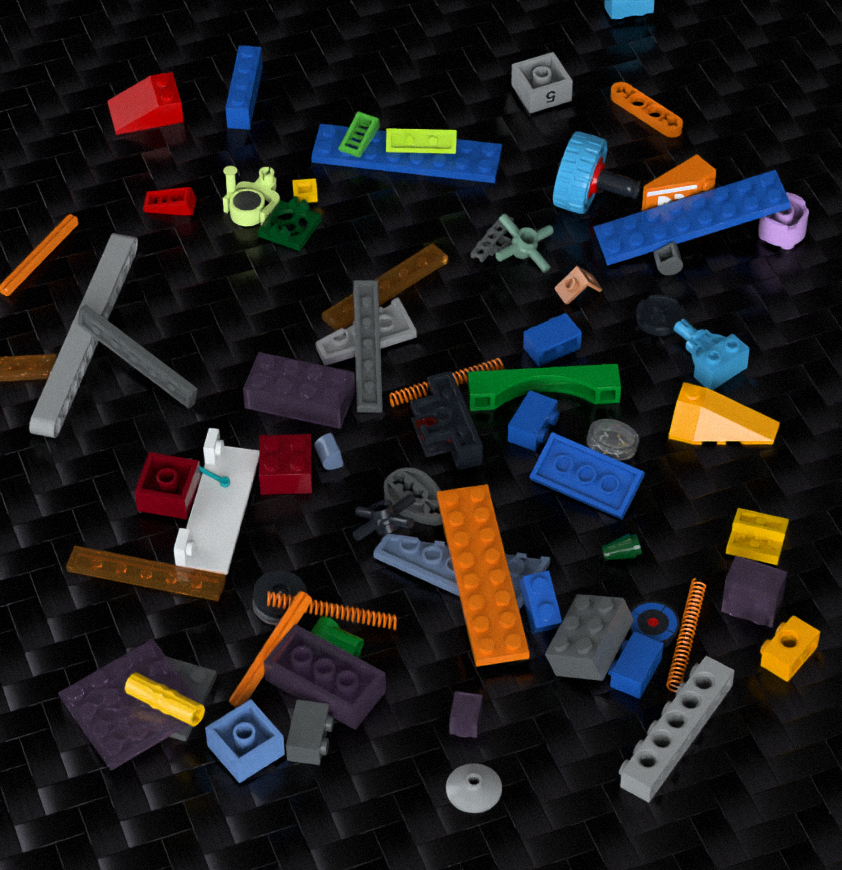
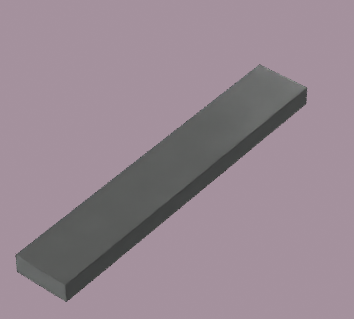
M354 280L357 412L382 413L378 280Z
M85 304L79 309L78 325L184 406L190 409L195 404L198 390L195 386Z

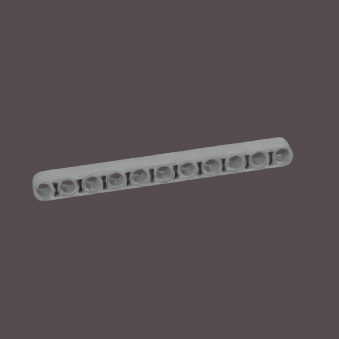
M115 233L111 235L79 309L86 304L108 320L136 255L138 239L136 237ZM79 310L32 414L29 427L32 434L53 438L58 436L98 344V339L78 325Z

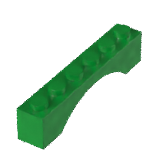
M618 364L468 372L470 411L495 410L505 402L528 394L530 390L536 393L560 392L586 399L593 404L620 403L621 384Z

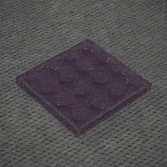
M153 639L58 693L61 701L110 770L115 769L189 725L127 694L125 685L133 673L137 672L153 681L164 684L170 689L177 690L180 694L201 704Z

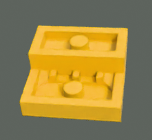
M738 508L727 544L726 554L777 565L789 519Z

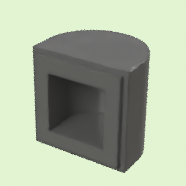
M675 241L653 252L657 268L662 274L674 275L683 268L679 248Z

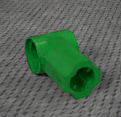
M325 616L319 618L306 637V642L312 649L318 652L329 650L351 661L357 660L364 645V639L340 629L334 620Z

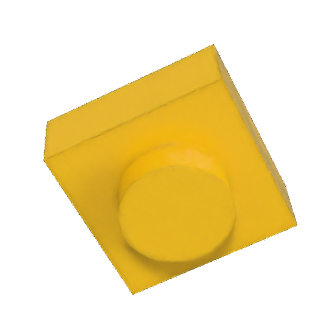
M316 179L292 180L293 194L297 196L299 203L303 199L307 203L318 202Z

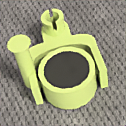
M234 166L225 167L223 172L226 174L227 195L223 198L224 212L228 213L230 211L231 219L238 225L254 226L260 222L262 225L280 200L279 194L275 192L276 178L274 177V170L271 168L269 173V167H263L259 170L260 177L255 183L243 181L236 185L235 174L237 173V168ZM265 200H266L267 202H269V204H268L266 207H265Z

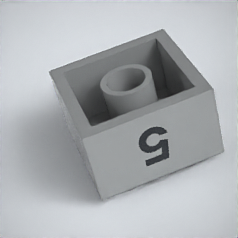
M554 52L512 64V86L529 113L572 101V79Z

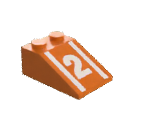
M699 155L693 156L644 186L642 211L714 189L716 169Z

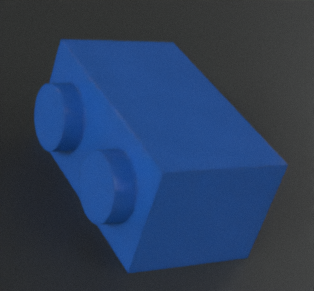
M564 313L524 331L523 348L540 367L580 349L582 332L571 318Z
M530 390L508 424V441L536 451L540 443H545L551 425L555 426L558 421L557 400Z
M549 571L523 576L519 581V586L531 633L534 634L558 628L562 623Z
M634 631L629 641L625 639L622 643L618 661L614 659L609 668L608 675H611L610 687L640 699L662 660L664 643Z

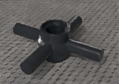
M408 494L394 505L390 500H382L374 503L370 508L358 506L355 514L359 517L368 518L370 521L354 531L353 537L360 541L374 530L378 534L383 535L396 531L399 526L411 529L414 526V520L398 514L416 502L415 497L412 494Z

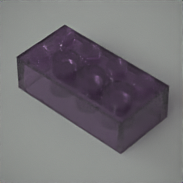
M259 352L243 388L245 408L341 429L355 393L354 372Z
M296 624L264 661L266 681L300 700L329 704L330 715H334L335 719L355 730L386 692L385 672Z

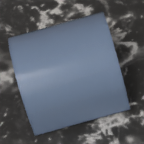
M329 433L320 437L315 442V449L324 468L332 470L342 467L341 452L333 434Z

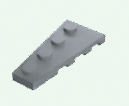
M399 298L392 300L391 305L384 309L379 307L380 349L417 337V331ZM354 322L353 326L347 329L341 328L316 342V349L325 366L355 357Z

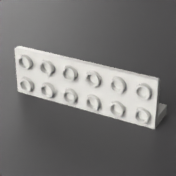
M209 428L203 447L204 468L220 477H228L230 485L223 488L220 486V482L202 473L187 528L179 529L174 546L176 568L226 575L230 568L258 466L259 451L224 446V441L220 440L219 429Z

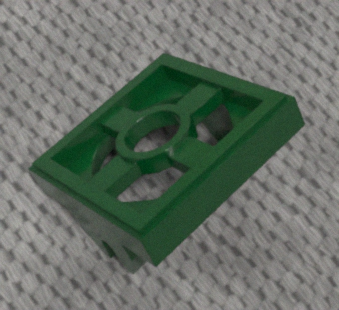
M294 196L289 203L279 200L258 229V237L301 251L322 221V215L310 211V206L305 199L299 203L297 196ZM289 213L293 215L291 219L285 221L277 219L278 216ZM301 218L307 221L308 226L306 229L299 226L298 222ZM293 224L296 226V229L288 231L285 225Z

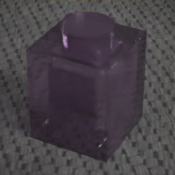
M455 691L450 714V734H455L459 737L477 738L482 714V695Z

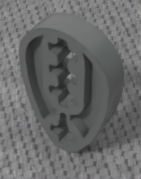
M401 468L392 472L384 482L385 500H390L394 505L408 494H412L415 497L416 502L399 513L400 515L412 518L415 522L433 526L443 524L441 515L437 513L438 511L440 512L437 502V491L441 490L425 472L416 468Z

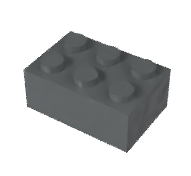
M576 595L545 653L556 676L603 681L634 621L624 598Z

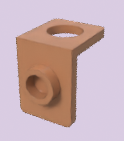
M578 266L555 287L556 292L565 304H569L587 286L598 292H601L603 289L591 273Z

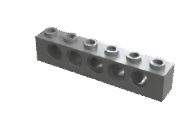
M705 656L700 664L696 663L693 666L689 680L686 683L682 682L673 702L668 701L662 711V717L659 721H653L644 741L640 740L637 743L633 757L630 761L626 759L619 770L621 788L647 802L651 801L731 689L735 670L708 656Z

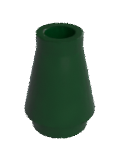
M628 533L607 545L601 546L605 561L636 558V555L642 554L637 534L630 535Z

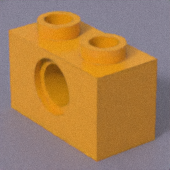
M793 615L787 623L782 622L777 628L774 638L766 640L761 647V666L788 682L818 647L820 631Z

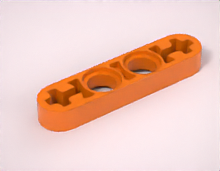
M617 82L612 85L611 100L663 135L671 138L680 136L683 121L679 116L628 83ZM634 102H641V103H643L644 105H642V106H635V105H633L632 103H634ZM651 113H658V114H660L661 116H659V117H652V116H650L649 114H651Z

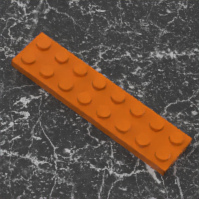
M488 484L437 491V502L476 667L529 659V649Z

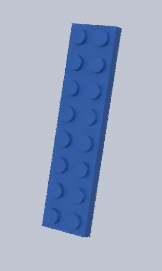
M320 124L311 156L313 163L495 183L502 153V144L457 139L456 154L386 152V131L378 130L362 156L358 158L341 152L338 149L349 127ZM359 132L356 133V134L361 135V136H364V135H365V134H362V133H359ZM352 139L353 141L361 143V141L358 139ZM350 144L348 145V147L356 150L358 149V147Z
M776 170L594 226V231L608 266L656 251L674 241L678 244L790 209L791 205Z

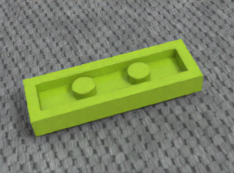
M387 129L386 152L456 154L457 130Z

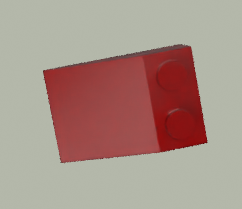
M173 72L149 76L107 101L116 135L183 122L182 103Z

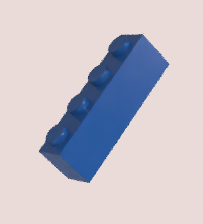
M239 46L226 104L227 128L250 129L263 68L261 47Z

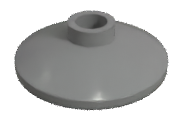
M466 764L458 767L450 774L446 783V793L449 801L459 810L468 813H480L489 810L499 801L502 793V784L497 773L491 768L482 764ZM470 782H477L478 784L472 785Z

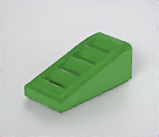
M358 111L338 148L339 151L360 158L380 127L379 118ZM361 126L366 127V128H368V130L362 129V128H360V127H361ZM359 132V133H362V134H365V135H364V136H361V135H358V134H356V133ZM352 139H358L361 141V143L353 141ZM350 144L358 147V149L356 150L348 147V145Z

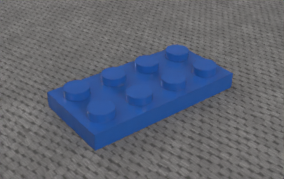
M552 432L529 477L534 482L623 520L645 473Z

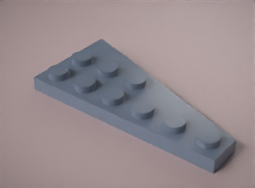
M386 534L374 550V558L459 596L448 545H445V542L435 540V543L421 542L416 537ZM517 553L516 556L505 554L519 610L524 604L519 581L523 576L546 571L550 565L549 557L541 556V559L528 558L527 554Z

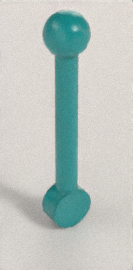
M200 466V472L220 482L221 487L226 488L230 485L228 477H220Z

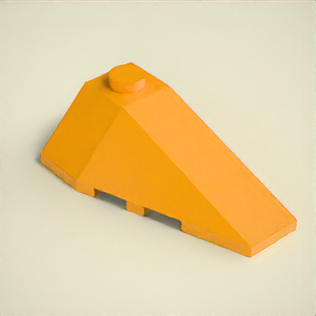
M684 382L677 399L669 439L693 445H702V441H717V445L726 444V441H740L742 444H773L780 422L709 388Z

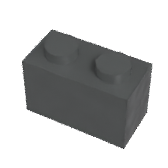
M296 700L286 743L287 761L320 765L322 754L327 755L329 738H326L327 731L332 732L334 725V715H330L329 704Z

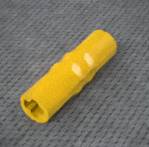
M137 672L133 673L126 682L125 691L127 694L191 726L198 725L204 716V705L180 694L177 690L170 689L168 686L153 681Z

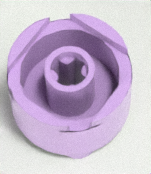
M786 192L791 208L759 218L758 230L760 239L770 244L781 246L783 249H792L795 244L805 237L809 210L805 206L806 202L801 197Z

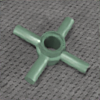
M503 214L499 221L513 236L512 245L496 253L497 260L502 261L512 255L520 259H526L530 256L543 273L547 272L551 266L536 249L538 241L553 234V228L548 225L538 231L528 227L519 230L508 215Z

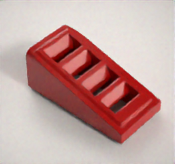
M191 187L149 191L146 193L143 210L147 213L193 215L196 197Z

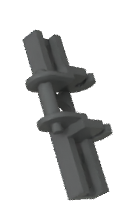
M499 219L487 230V234L482 240L477 242L476 247L471 252V258L477 257L480 259V262H483L488 255H496L497 252L512 245V240L504 236L508 230ZM497 241L502 245L501 247L495 245Z

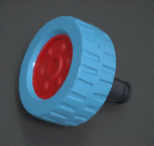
M578 131L572 135L564 152L554 186L553 204L568 211L584 214L590 207L598 189L637 199L642 183L641 181H634L632 178L606 171L607 141L595 135Z

